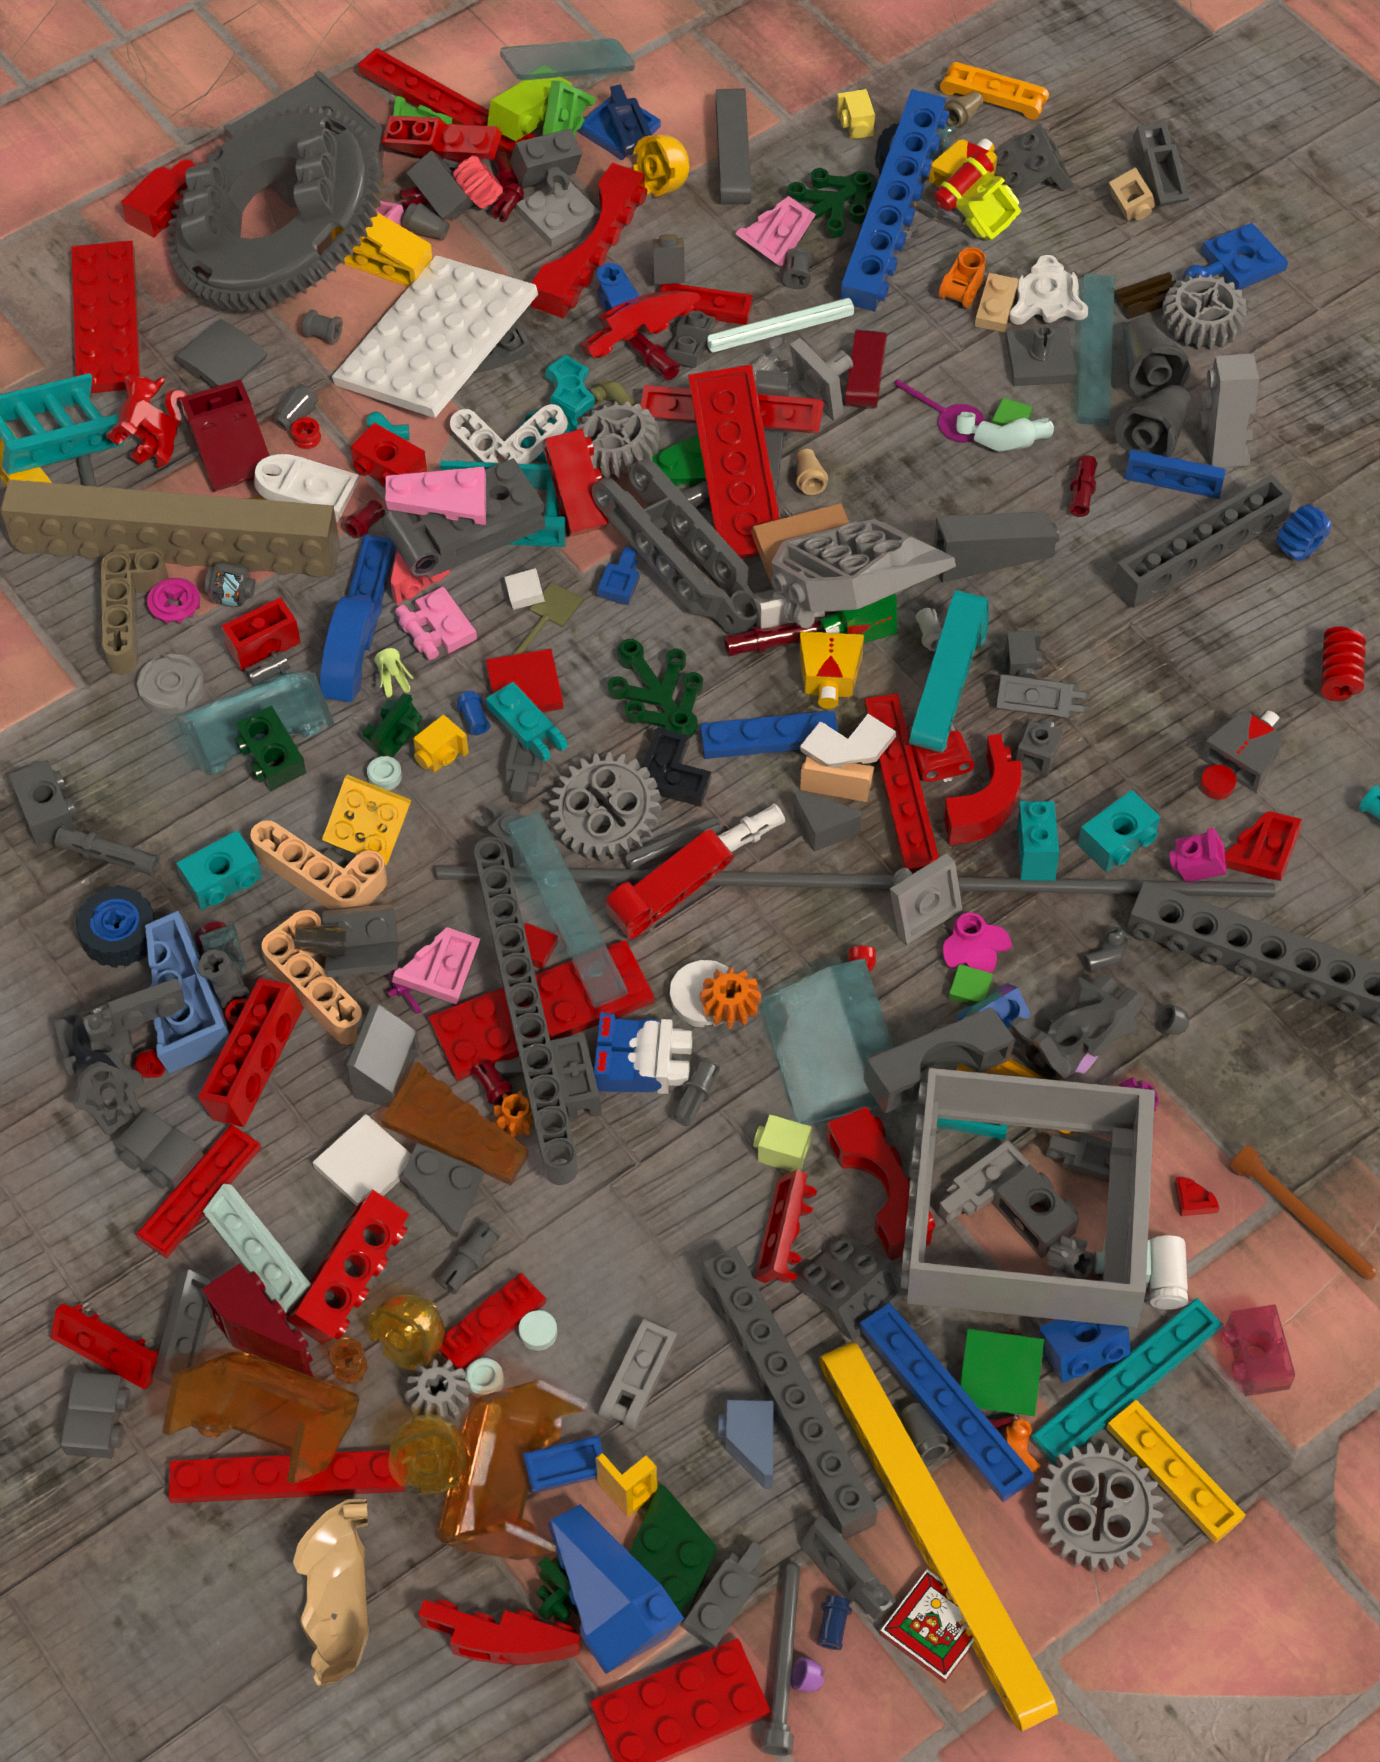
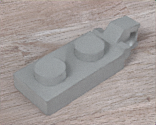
M1009 1140L1005 1141L953 1180L952 1185L946 1191L949 1196L939 1203L940 1208L937 1213L946 1223L958 1217L963 1211L967 1216L972 1215L974 1212L977 1213L994 1200L996 1189L1031 1164Z

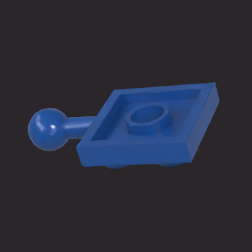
M1249 223L1204 242L1201 252L1212 264L1205 267L1200 265L1188 267L1183 274V280L1186 275L1194 279L1198 273L1202 277H1208L1210 274L1213 277L1221 273L1229 283L1234 282L1235 290H1241L1285 271L1288 261L1253 223ZM1240 254H1244V255L1249 256L1250 258L1245 257V256H1239V255H1240Z

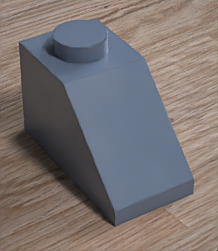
M727 1400V1413H719L718 1437H726V1451L764 1489H772L773 1401Z

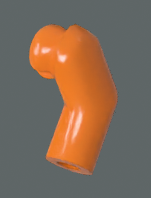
M1016 1419L1007 1426L1004 1439L1035 1475L1041 1468V1465L1027 1451L1029 1435L1032 1433L1031 1425L1024 1419Z

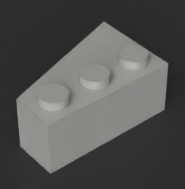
M1254 353L1215 356L1213 368L1207 371L1208 390L1203 391V411L1198 413V427L1200 431L1204 430L1211 465L1219 468L1250 466V454H1248L1246 440L1253 439V429H1247L1250 414H1255L1259 385V375Z

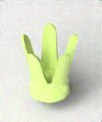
M388 648L377 653L374 662L379 671L380 688H382L383 684L385 695L388 698L392 696L391 675L395 676L404 692H410V686L403 670L411 679L414 678L401 663L399 651Z

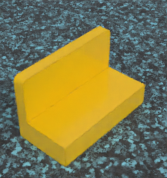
M603 1453L596 1457L599 1486L627 1518L655 1496L657 1491V1466L647 1455L623 1474L616 1469Z

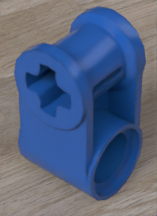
M607 263L598 269L597 279L600 285L597 295L606 311L627 300L639 297L637 290L633 288L621 266Z

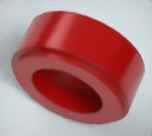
M1212 765L1204 770L1200 786L1203 793L1209 798L1216 800L1226 799L1234 792L1236 776L1230 768L1224 765Z

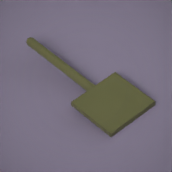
M550 582L543 591L545 602L534 604L530 608L531 612L542 618L513 655L523 653L548 620L564 627L583 603L584 598Z

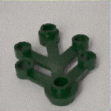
M816 168L811 172V185L814 188L822 189L828 186L842 189L837 192L806 189L803 183L793 182L788 186L787 197L789 196L798 202H819L809 208L810 211L816 214L812 221L831 210V218L827 220L826 233L832 238H839L844 234L845 228L843 220L845 201L852 197L855 198L854 204L850 207L849 218L853 223H864L868 211L866 199L870 198L875 192L877 179L874 175L865 171L855 172L849 177L832 176L829 175L826 169Z
M635 639L624 640L617 649L618 663L623 668L634 669L647 689L628 685L625 678L616 676L608 682L609 696L617 700L623 698L632 700L625 705V718L628 722L633 724L642 722L661 726L665 730L688 735L690 739L698 728V719L692 711L697 695L703 690L702 676L696 672H690L684 676L683 690L685 692L678 708L672 696L680 671L686 666L685 652L678 648L667 652V669L661 684L644 660L642 644ZM673 658L681 659V661L679 662H673L671 660ZM697 682L698 684L695 686H691L688 683ZM615 686L623 687V689L621 690H615L613 688ZM642 702L658 705L664 713L645 710ZM638 710L640 711V713L631 714L630 711ZM682 721V722H686V723H684V724H678V723H676V722Z

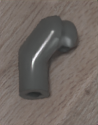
M1112 927L1108 929L1105 934L1107 939L1102 950L1084 956L1089 972L1118 964L1122 960L1128 945V940L1122 928Z

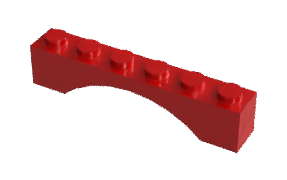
M613 162L610 164L599 181L601 213L593 232L575 250L541 267L531 282L536 285L538 295L530 304L531 307L564 319L570 308L574 309L576 307L580 293L584 287L587 288L591 284L593 273L598 266L601 267L604 264L607 252L611 246H615L618 243L622 229L625 225L628 226L631 223L634 211L638 205H642L645 202L648 190L645 187L644 173Z

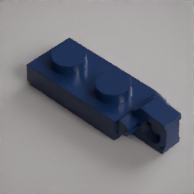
M621 84L611 86V103L607 104L608 114L625 155H632L638 140L652 134L637 99H627Z

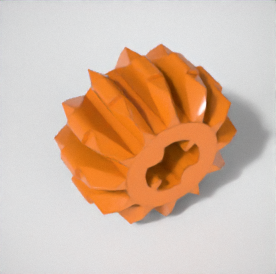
M730 966L727 974H723L716 969L713 973V979L706 978L703 982L704 990L700 992V1002L703 1004L705 1017L713 1016L715 1026L722 1021H726L727 1027L731 1029L734 1021H738L745 1027L748 1022V1016L755 1017L758 1013L757 1005L761 1003V993L758 991L756 978L748 979L746 970L739 974H734V969Z

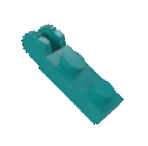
M514 682L486 698L488 709L541 762H545L551 757L547 746L542 742L543 739L547 738L560 752L567 748L568 744L562 733Z

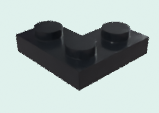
M656 728L641 768L647 767L650 773L649 778L654 777L657 783L655 789L659 790L661 796L702 806L711 782V771L682 764L689 745L688 735Z

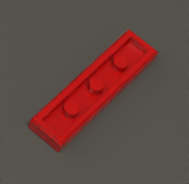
M231 1124L136 1233L138 1240L167 1259L205 1215L203 1210L223 1184L231 1185L261 1150L260 1143Z

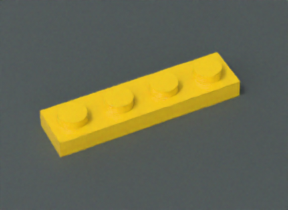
M1137 1400L1108 1423L1106 1429L1133 1457H1138L1137 1462L1143 1468L1148 1467L1150 1469L1148 1473L1158 1482L1215 1544L1244 1520L1246 1514Z

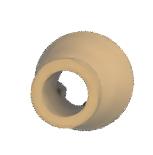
M800 450L796 455L797 486L807 495H817L826 488L828 475L815 457L813 450Z

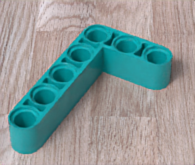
M960 590L954 591L909 739L910 745L943 753L975 648H982L989 625V598Z

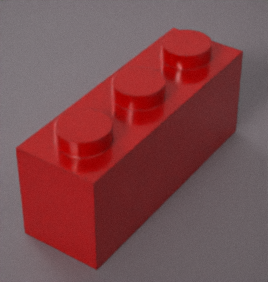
M583 429L545 438L542 446L561 515L565 517L567 537L604 529L609 524L608 518L595 504L592 496V486L602 480L599 468H594L591 456L594 455V447L590 436L585 437Z

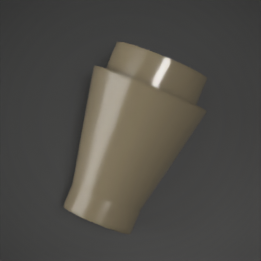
M972 91L967 95L949 100L945 105V110L949 111L947 125L952 128L964 127L976 111L983 106L981 94Z

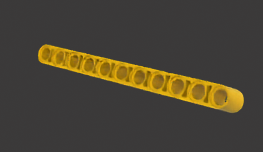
M851 1341L819 1356V1364L829 1386L930 1571L943 1581L941 1588L948 1589L946 1592L948 1601L952 1599L954 1604H957L962 1616L960 1623H967L965 1627L967 1636L972 1635L975 1640L972 1648L1014 1725L1020 1732H1023L1057 1715V1704L1050 1689L860 1347L855 1341Z

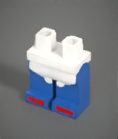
M600 1013L598 1046L594 1068L598 1091H657L658 1094H669V1086L684 1085L685 1082L689 1081L690 1063L689 1061H673L672 1053H692V1031L673 1028L671 1019H661V1022L653 1019H643L640 1021L615 1019V1014Z

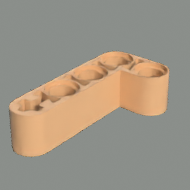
M265 820L258 822L251 830L250 837L258 861L329 910L369 906L387 885L383 857L375 851L367 850L359 853L343 869L273 821ZM293 859H300L296 862H289ZM369 871H375L373 874H365ZM319 877H326L323 880H315ZM346 895H353L352 897L347 899L342 898Z
M310 910L299 911L263 939L261 945L266 967L279 982L288 983L292 986L303 1007L338 1042L346 1045L355 1044L359 1036L357 1035V1027L362 1016L361 1008L332 977H326L325 970L312 958L323 948L325 943L320 917ZM309 930H310V931H313V932L310 933V934H306V935L301 934V933H303V932H305V931H309ZM280 951H284V952H285V953L282 954V955H278V956L274 955L275 953L280 952ZM300 974H308L304 978H296ZM322 997H331L327 1001H318Z

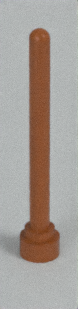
M1251 1145L1245 1146L1235 1156L1229 1166L1240 1176L1245 1175L1247 1178L1253 1177L1363 1278L1370 1280L1375 1277L1376 1269L1269 1173L1262 1166L1264 1162L1259 1159L1261 1154Z

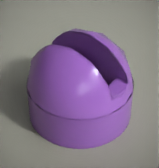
M800 1657L792 1669V1688L802 1692L818 1691L824 1684L822 1676L825 1672L823 1667L814 1660Z

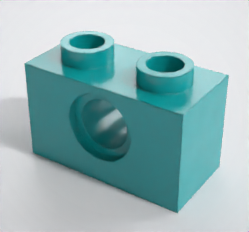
M1130 790L1081 827L1078 846L1107 872L1115 865H1124L1139 847L1143 846L1145 848L1153 843L1158 836L1157 830L1160 816L1133 790ZM1117 832H1123V833H1125L1126 835H1121V834H1118Z
M238 830L176 863L182 883L201 911L209 906L220 904L226 897L241 889L251 887L257 880L262 878L258 859ZM221 871H227V872H225V873H223V874H219V875L216 874V873L221 872Z

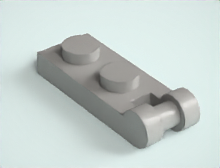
M642 1320L601 1405L599 1417L609 1421L614 1418L623 1422V1427L632 1431L637 1429L643 1411L678 1340V1333L647 1320ZM622 1395L633 1399L630 1408L618 1403Z

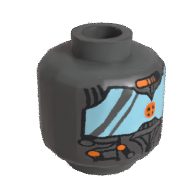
M220 561L214 568L210 567L207 571L205 593H209L210 599L214 603L241 607L246 598L252 599L256 581L250 578L248 567Z

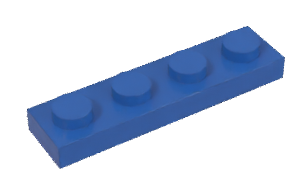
M835 711L701 723L700 731L704 759L800 750L802 743L820 721L838 732Z

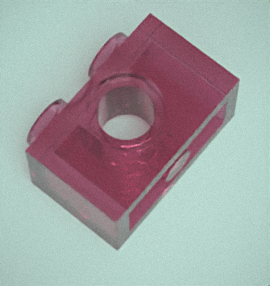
M1276 1304L1231 1311L1226 1325L1222 1328V1334L1226 1348H1232L1235 1359L1232 1362L1233 1377L1236 1384L1242 1385L1244 1396L1289 1390L1296 1374ZM1257 1346L1264 1351L1265 1355H1254L1248 1347Z

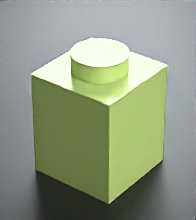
M769 1114L766 1126L758 1127L753 1147L758 1148V1162L790 1172L796 1169L801 1171L811 1143L812 1127Z

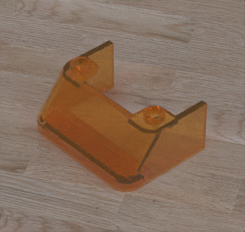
M230 1352L173 1373L162 1433L170 1435L192 1426L197 1428L201 1435L219 1437L221 1433L235 1429L290 1450V1468L287 1481L294 1484L309 1476L318 1474L329 1466L357 1414L360 1398L354 1392L252 1354Z
M539 1379L477 1398L471 1405L466 1417L439 1528L440 1541L456 1549L514 1560L554 1553L556 1544L538 1537L535 1525L522 1519L530 1486L523 1453L544 1449L554 1444L562 1432L561 1422L563 1416L586 1410L588 1403Z

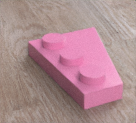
M475 467L386 476L385 501L387 509L419 515H427L430 512L445 514L446 519L458 521L459 517L474 519L475 524L486 525L485 468Z

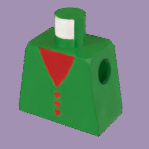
M894 593L857 610L835 611V614L819 620L823 633L864 635L863 643L897 634V597Z

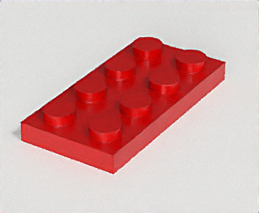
M739 1638L590 1701V1706L613 1762H666L771 1716L770 1707Z

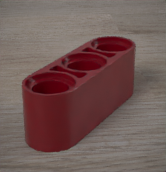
M855 330L851 355L853 367L849 369L846 406L877 409L887 332Z

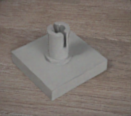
M801 338L790 344L795 382L811 398L822 400L824 402L823 410L834 421L844 414L839 375L851 369L853 362L843 350L824 362Z
M948 854L941 856L914 874L908 868H902L895 873L893 877V882L895 883L890 888L898 937L906 945L963 910L955 860Z

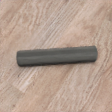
M710 817L625 854L626 865L629 870H641L667 859L708 829H712L716 835H720V823L715 817Z

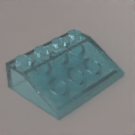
M865 958L829 966L761 999V1008L796 1122L807 1125L841 1117L868 1106L869 1110L880 1108V1105L863 1082L866 1061L874 1053L881 1050H891L894 1046Z

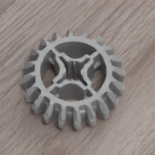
M1198 273L1193 279L1186 275L1183 281L1177 280L1175 285L1169 288L1166 294V299L1163 301L1162 306L1163 323L1167 324V332L1174 333L1175 340L1184 339L1186 346L1193 343L1199 349L1202 345H1207L1211 350L1217 344L1223 348L1226 341L1233 342L1236 335H1240V332L1243 330L1247 317L1246 299L1242 298V290H1235L1234 282L1226 284L1224 277L1214 279L1212 274L1208 277H1202Z
M615 401L614 405L606 407L603 404L601 410L596 411L592 409L591 417H582V424L576 426L577 430L583 429L585 437L590 436L594 447V455L591 456L593 467L599 468L600 473L605 478L615 474L619 479L621 474L628 473V469L632 464L645 458L652 460L653 455L658 454V445H660L661 439L658 423L652 417L649 409L643 410L640 404H636L633 407L629 401L624 405H619Z

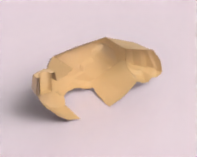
M347 1499L326 1511L305 1533L298 1543L293 1563L297 1572L307 1575V1603L300 1624L309 1643L316 1649L312 1655L311 1667L315 1671L314 1680L318 1687L338 1683L349 1673L354 1672L360 1663L368 1640L369 1625L367 1622L364 1569L365 1547L360 1541L356 1530L357 1528L368 1526L367 1499ZM332 1613L337 1614L335 1620L331 1617Z

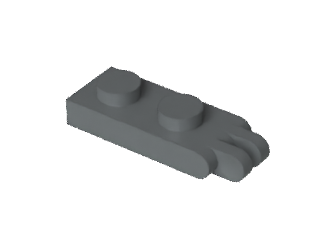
M1001 674L996 708L1074 718V712L1088 713L1089 709L1087 705L1076 704V698L1090 700L1091 692L1078 691V684Z

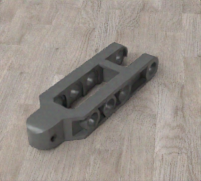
M642 459L632 464L628 469L630 484L649 505L645 509L628 491L625 492L611 478L606 477L592 486V496L598 508L692 613L715 618L730 634L745 633L753 628L759 614L754 600L757 598L747 585L749 567L652 460ZM668 526L722 588L714 587L712 584L708 585L693 568L694 564L691 561L687 562L672 545L673 541L669 537L666 538L660 530Z

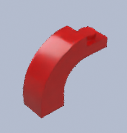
M1001 733L991 734L987 737L985 756L991 779L988 786L972 795L945 798L943 818L949 845L971 843L990 836L1009 820L1015 810L1022 778L1021 760L1012 761L1010 747L1004 746Z

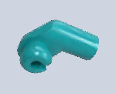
M378 411L368 415L366 419L368 428L375 422L399 437L410 440L409 424L392 425Z

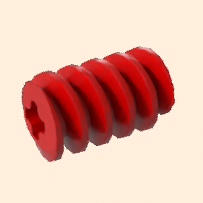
M1343 626L1331 627L1324 632L1321 694L1324 698L1330 701H1344L1364 690L1363 679L1365 678V671L1363 668L1365 667L1364 657L1366 656V648L1364 646L1366 645V637L1362 633Z

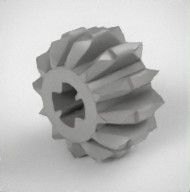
M433 1358L430 1363V1369H426L418 1364L416 1368L418 1376L408 1377L407 1384L410 1390L406 1391L405 1397L407 1402L412 1403L410 1409L414 1416L423 1414V1422L427 1425L432 1422L434 1417H438L439 1424L444 1426L446 1424L445 1416L450 1415L458 1420L460 1417L458 1408H468L469 1398L466 1395L471 1392V1386L469 1382L464 1381L466 1375L462 1368L453 1371V1362L450 1360L446 1361L442 1367H439L437 1360Z

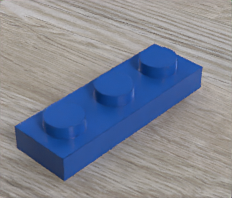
M1131 449L1125 479L1219 499L1226 469Z

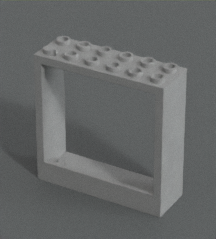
M929 1068L928 1082H920L903 1252L900 1288L908 1289L907 1304L1138 1328L1146 1293L1155 1090ZM937 1118L1111 1135L1103 1281L924 1263Z

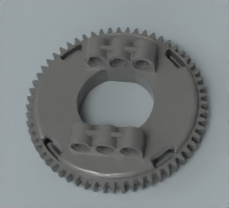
M310 106L305 111L297 107L294 113L288 108L284 115L276 111L275 116L272 118L267 114L264 121L259 122L256 119L251 127L246 124L242 132L235 131L234 137L231 139L226 137L224 139L225 143L222 146L216 145L217 153L215 155L208 153L207 158L209 161L207 163L200 162L199 165L186 170L185 184L188 187L186 190L179 192L183 196L182 199L175 201L179 209L171 211L175 218L169 220V224L173 228L167 230V233L171 236L167 240V243L171 246L168 248V252L172 255L169 259L173 263L172 267L177 272L178 277L188 289L204 302H209L212 306L218 305L221 309L227 307L230 311L237 308L241 312L245 308L254 311L256 306L264 310L266 304L275 307L277 301L286 304L288 297L296 299L297 293L301 291L307 294L308 287L314 286L317 288L316 282L322 278L327 280L326 275L331 271L336 273L335 267L340 263L345 264L344 258L347 255H354L352 251L354 246H361L359 239L367 237L365 229L366 227L373 226L370 218L377 217L378 214L375 208L381 206L379 198L383 196L381 188L384 187L382 180L384 173L382 171L381 157L375 144L359 123H356L353 118L349 119L345 113L341 115L338 110L332 112L330 108H326L323 111L320 106L314 111ZM297 176L298 182L294 186V198L300 212L286 226L270 235L254 239L241 238L242 213L251 199L267 185L285 177ZM342 227L343 232L337 235L332 243L322 252V255H319L317 246L334 228ZM200 266L203 270L210 273L209 279L200 272L197 274L195 267Z

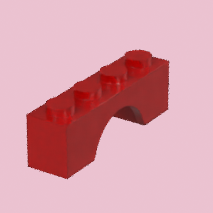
M868 1106L827 1122L826 1139L842 1169L851 1168L866 1171L876 1177L884 1186L888 1200L884 1207L876 1214L874 1231L889 1259L893 1261L902 1257L904 1252L911 1177L906 1178L900 1168L902 1167V1161L896 1148L888 1146L884 1138L886 1132L882 1121L878 1116L873 1118ZM930 1211L928 1215L926 1246L931 1244L933 1229H935V1222Z

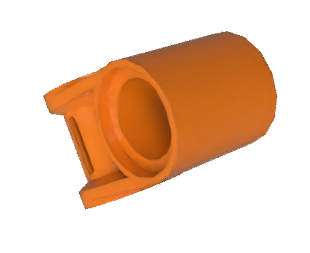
M970 247L959 253L955 263L941 283L939 298L945 299L947 297L961 302L965 308L971 306L977 291L984 281L986 256L982 250Z

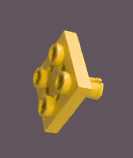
M346 775L322 841L355 854L367 850L375 851L383 857L384 864L387 866L412 800ZM346 811H349V816H351L354 813L353 819H349L346 817ZM357 833H360V834L358 835V837H359V838H365V840H363V841L358 840V839L356 838V834H357Z

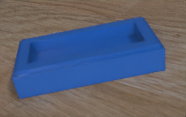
M599 1435L523 1453L531 1493H539L597 1479L596 1457L603 1453Z

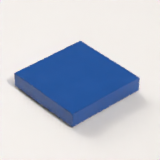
M609 97L584 118L585 121L577 132L623 160L627 156L608 114L607 104L611 103ZM641 108L651 134L655 133L661 127V120Z

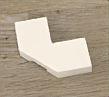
M867 714L847 739L820 721L802 743L800 750L822 766L840 768L842 765L862 762V764L876 762L896 737V731Z

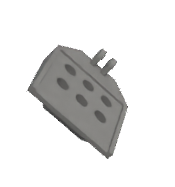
M872 519L863 522H850L838 528L783 541L771 562L773 570L771 581L775 591L787 598L783 607L784 616L788 620L796 622L800 627L809 629L814 623L815 612L860 609L956 567L955 558L885 522Z

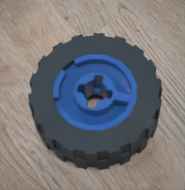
M110 887V889H102L96 895L86 899L87 902L80 907L79 916L76 917V930L84 951H87L90 959L96 960L98 964L103 966L109 965L118 968V966L124 965L126 967L135 961L138 962L143 959L145 954H148L145 925L156 921L153 908L146 897H142L140 892L132 891L127 887ZM119 924L120 928L114 929L113 925Z

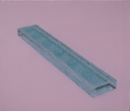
M1084 273L1082 301L1088 307V316L1081 320L1077 423L1109 425L1115 276Z
M538 811L508 823L509 833L594 1008L627 995L628 990L541 812Z

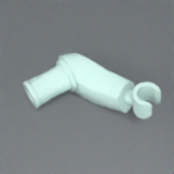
M962 412L961 415L957 416L956 429L959 433H974V441L998 452L1028 448L1034 443V440L1047 439L1054 432L1052 421L1048 422V418L1035 421L1019 418L1003 426L982 421L978 426L975 425L976 415L974 413Z

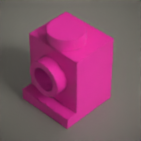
M1214 827L1208 828L1207 833L1175 840L1176 850L1170 851V861L1173 870L1179 871L1185 882L1226 874L1224 844Z

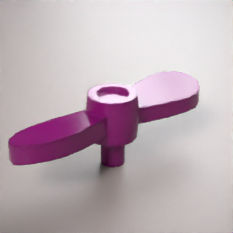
M396 970L386 974L385 976L392 983L393 987L386 992L388 997L391 998L394 995L402 996L416 1014L422 1012L409 993L411 988L392 982Z

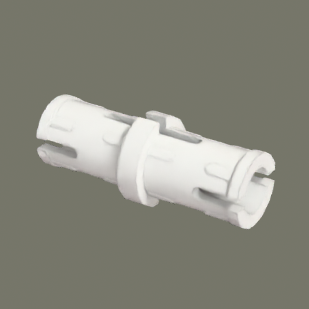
M774 803L752 817L745 816L740 820V824L717 836L733 852L749 842L755 843L759 841L761 835L784 824L785 817L781 809Z

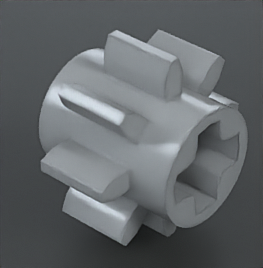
M1061 1236L1060 1242L1054 1243L1047 1255V1267L1056 1270L1053 1276L1075 1279L1086 1277L1093 1268L1094 1253L1085 1250L1088 1242L1077 1237L1071 1239Z

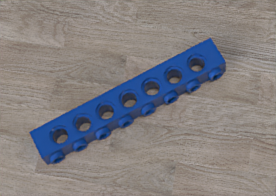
M914 89L910 91L841 284L840 299L850 298L856 307L876 312L879 300L885 301L889 289V283L886 280L888 275L894 276L898 263V258L895 257L897 250H903L907 233H904L905 226L911 227L914 219L915 208H912L914 201L920 202L924 184L921 183L922 178H928L933 160L929 159L931 152L937 153L941 140V135H938L940 128L945 129L948 122L949 111L945 110V97Z

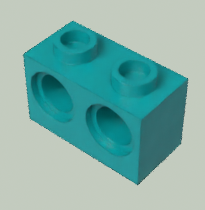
M1020 801L1016 829L1020 880L1056 881L1059 843L1055 802Z

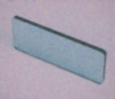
M614 38L502 47L500 50V56L519 80L633 71L635 68L633 59L620 42Z

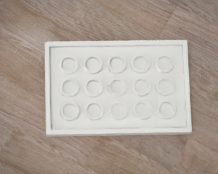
M436 255L418 279L408 287L333 374L335 386L436 418L538 295L537 287L532 283Z

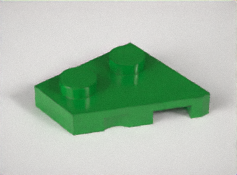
M698 435L659 451L658 454L652 457V461L676 487L679 485L696 486L702 483V481H706Z

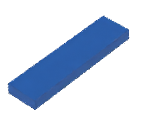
M364 535L347 598L355 595H367L373 600L383 601L396 547L390 538ZM377 621L370 630L365 650L370 651Z

